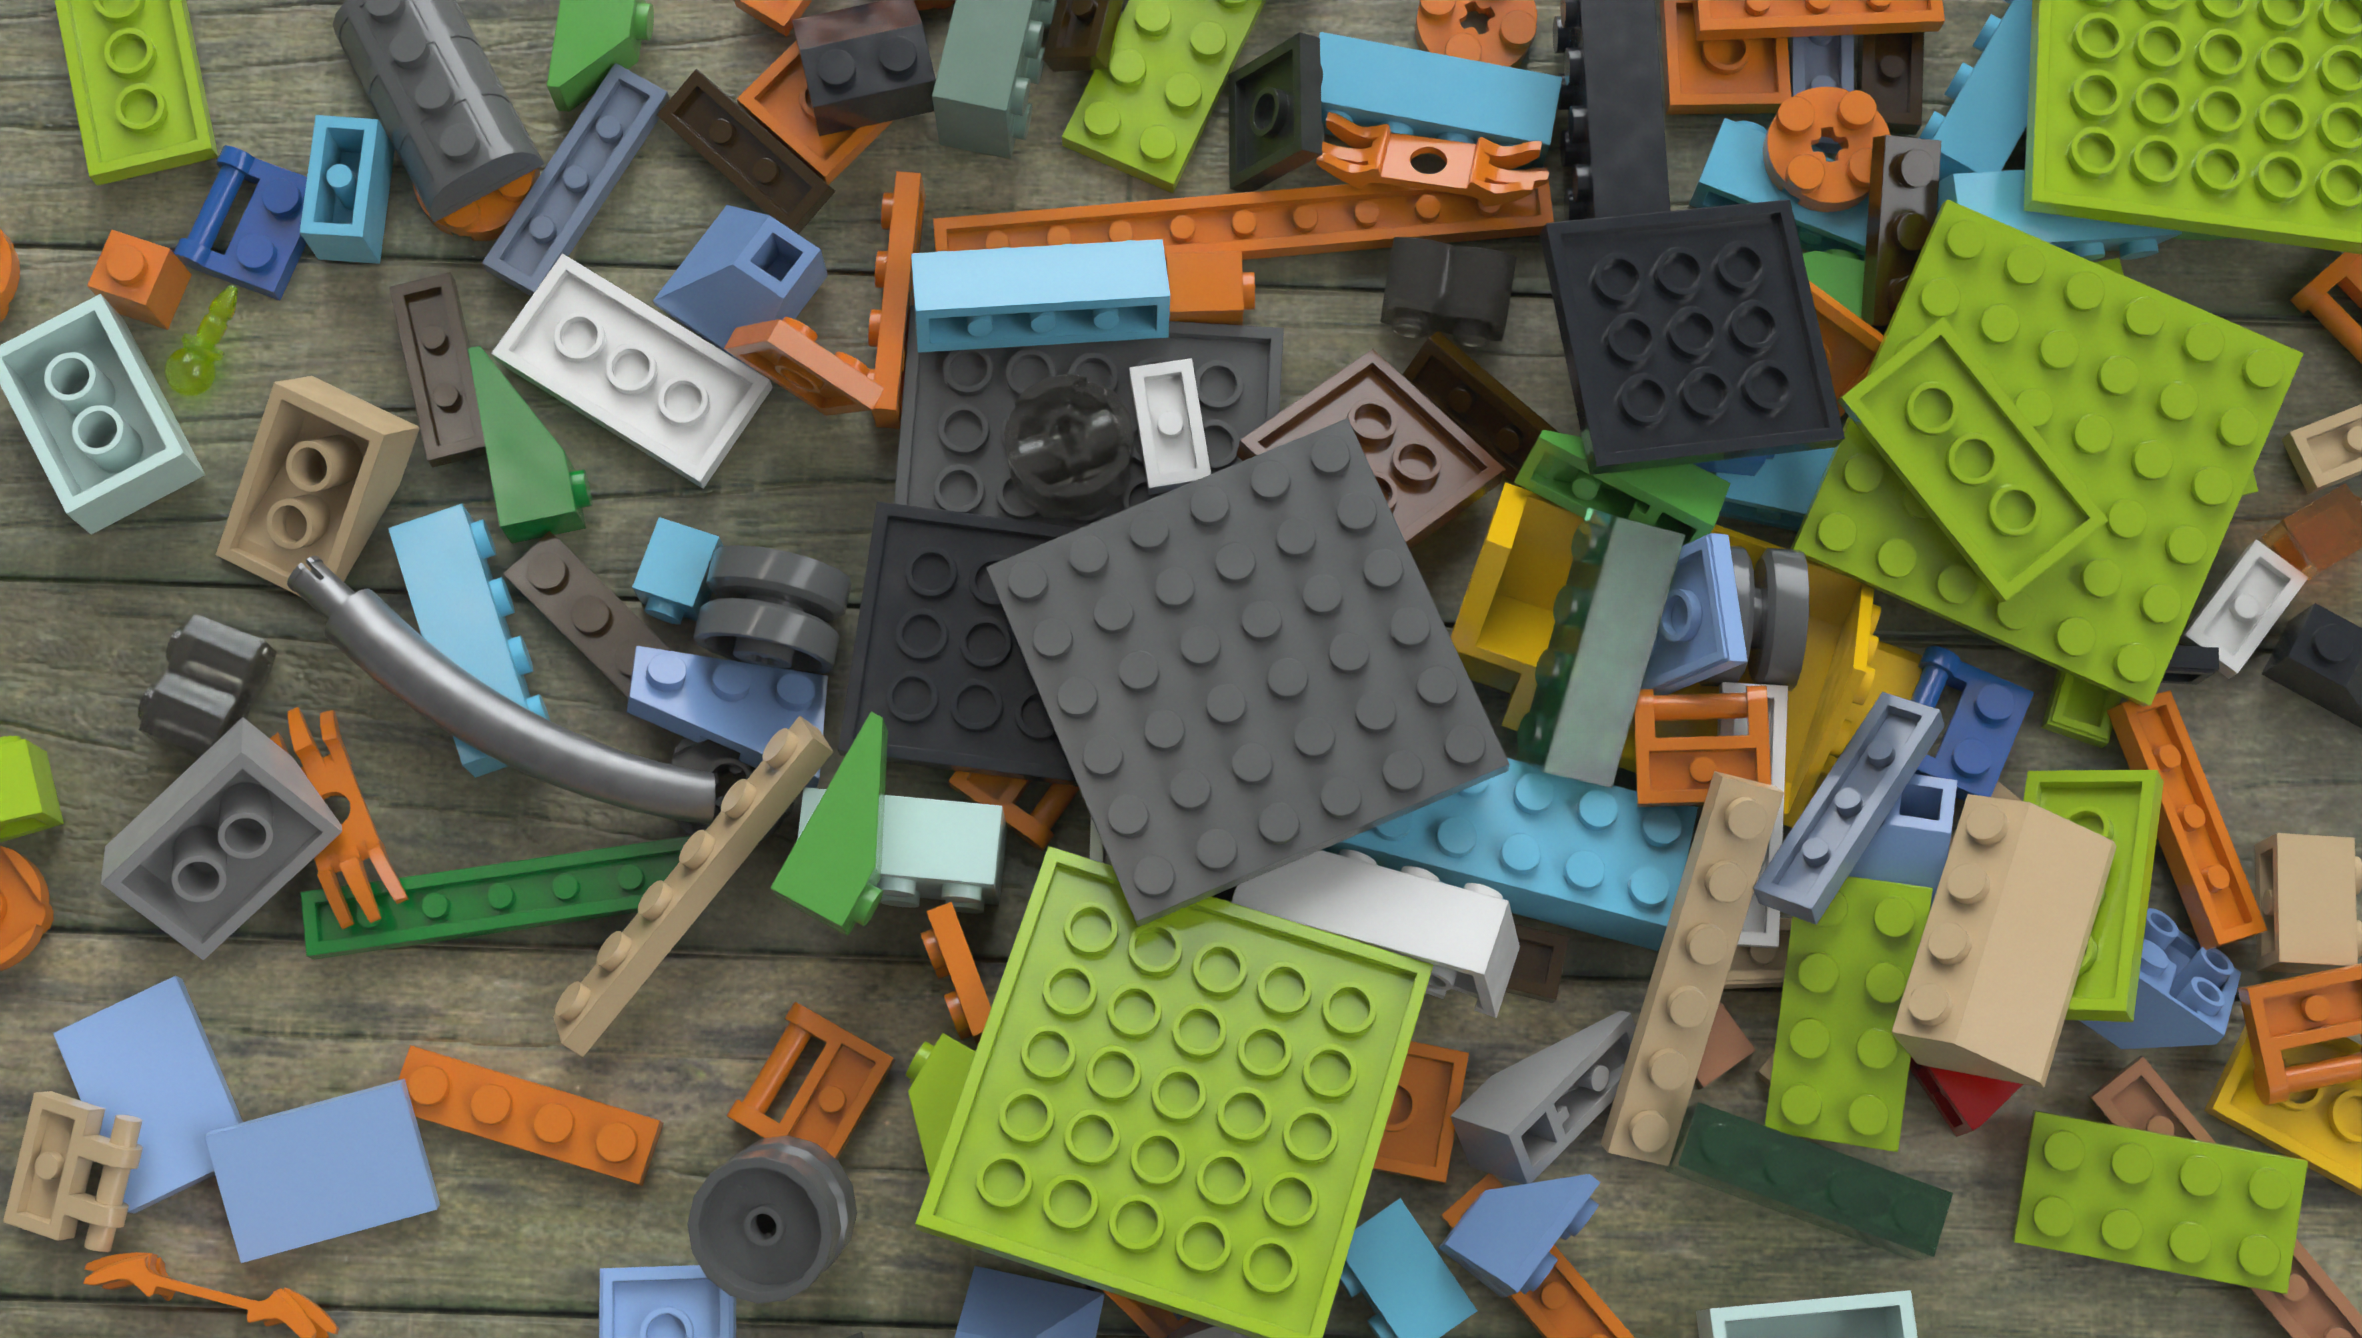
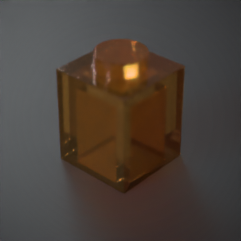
M2344 483L2283 519L2261 537L2273 552L2309 577L2304 583L2306 584L2362 550V498L2353 495L2347 484Z

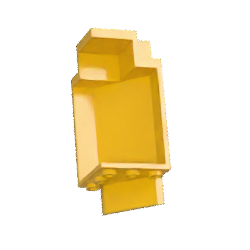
M1506 482L1497 506L1494 509L1450 638L1470 680L1510 694L1501 726L1636 773L1634 709L1622 714L1603 713L1586 591L1658 558V556L1532 491ZM1716 524L1711 533L1728 535L1730 546H1742L1745 548L1751 558L1753 570L1767 548L1786 549ZM1806 559L1809 578V619L1806 648L1798 683L1792 691H1788L1783 825L1792 828L1880 694L1885 692L1911 700L1922 673V669L1918 667L1922 655L1880 641L1877 636L1873 635L1881 613V606L1873 604L1874 588ZM1748 665L1746 666L1745 673L1737 683L1754 684L1749 674ZM1697 682L1668 695L1719 693V687L1701 686ZM1718 719L1655 721V738L1717 736Z

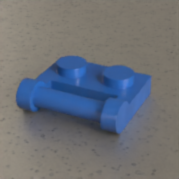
M225 145L216 161V165L220 170L187 239H179L173 253L183 265L280 301L307 244L300 234L307 177L256 159L249 153L236 147ZM243 180L257 184L225 255L212 251L211 248Z
M1928 646L1925 648L1918 665L1922 669V674L1910 701L1935 708L1945 685L1962 693L1935 757L1926 754L1914 774L1958 780L1956 798L1966 801L1968 794L1991 797L2034 692L1962 662L1959 656L1948 649Z

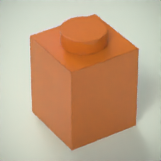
M111 230L87 286L96 296L101 294L120 315L168 330L192 274L170 248Z
M1242 251L1167 253L1166 268L1170 289L1169 321L1243 325L1244 310H1255L1254 272L1242 271Z

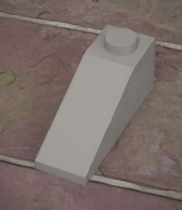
M1619 1011L1517 1062L1486 1080L1450 1116L1470 1167L1520 1184L1532 1183L1614 1100L1636 1029L1631 1013Z

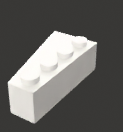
M1349 849L1340 850L1338 855L1320 850L1239 884L1231 901L1232 903L1433 964L1425 993L1444 999L1446 991L1450 989L1478 998L1475 1011L1497 1018L1520 948L1509 901L1503 899V896L1498 891L1476 883H1467L1464 888L1441 883L1436 875L1418 867L1404 866L1401 872L1378 866L1376 861L1368 855Z

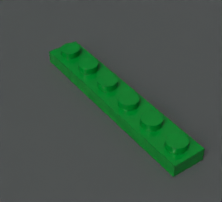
M691 836L401 877L399 880L409 899L399 904L394 901L382 880L369 882L381 915V919L370 923L349 885L340 886L354 925L345 929L341 928L323 889L301 892L306 956L316 960L638 913V905L644 893L653 883L659 880L664 882L680 862L679 856L682 848Z

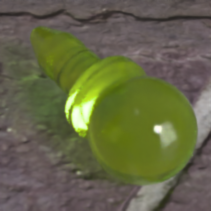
M227 286L212 300L208 307L209 313L204 315L196 331L197 336L184 333L181 338L183 347L175 350L167 358L164 375L168 385L175 392L184 396H197L206 392L213 385L216 377L214 362L222 360L225 355L215 345L220 343L228 328L227 322L232 320L235 314L238 298V289L235 286Z

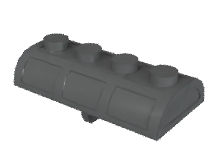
M347 0L336 12L333 21L335 35L433 222L450 215L544 165L543 159L456 0Z

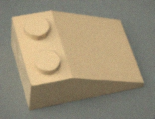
M314 376L274 382L216 556L298 596L300 595L297 592L292 591L288 587L287 581L293 570L300 563L304 564L311 571L312 568L306 564V559L311 556H318L324 565L344 582L401 483L420 427Z

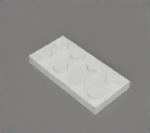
M563 253L491 353L499 364L703 489L773 388L770 379Z

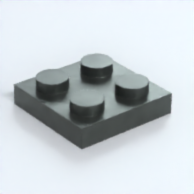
M1299 32L1228 75L1230 189L1244 193L1254 192L1322 155L1324 127L1321 117L1323 69L1320 62L1319 37Z

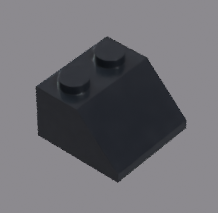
M882 0L792 20L819 136L934 112L932 94L936 78L923 25L914 0Z

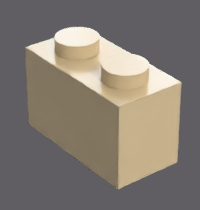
M2276 833L2256 843V903L2268 930L2256 935L2257 971L2311 974L2358 964V959L2362 956V922L2357 920L2356 895L2359 894L2362 888V861L2358 856H2355V838Z

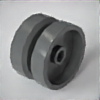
M732 545L721 546L713 551L706 583L709 589L721 599L707 602L700 607L693 637L699 646L717 655L743 663L813 674L827 673L833 670L840 638L838 632L826 622L837 619L846 613L852 585L848 575L816 559L771 548Z
M1730 546L1748 662L1698 683L1701 686L1717 687L1722 682L1737 683L1745 673L1746 666L1748 665L1749 674L1754 684L1788 686V691H1792L1798 683L1802 670L1807 641L1809 578L1805 554L1800 550L1767 548L1753 570L1752 561L1746 549L1742 546Z
M789 1135L763 1138L741 1150L725 1164L710 1173L694 1195L687 1223L691 1250L706 1277L728 1295L757 1304L785 1301L808 1288L837 1260L851 1241L857 1208L853 1185L841 1164L818 1144Z

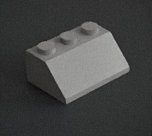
M242 717L105 846L101 884L204 960L342 832V825L294 758Z

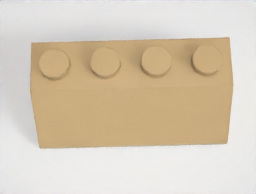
M1967 795L1892 1029V1034L1917 1064L2042 1088L2045 1087L2117 846L2113 840L2031 802Z

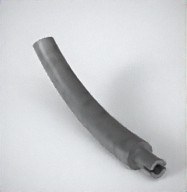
M311 556L306 559V564L312 568L311 571L304 564L300 563L289 576L287 581L288 587L292 591L297 592L327 620L324 634L329 641L391 694L454 737L514 769L575 794L648 815L708 825L712 823L715 807L714 773L666 764L610 747L568 730L522 707L484 684L441 653L406 623L375 592L367 588L355 593L324 565L318 556Z

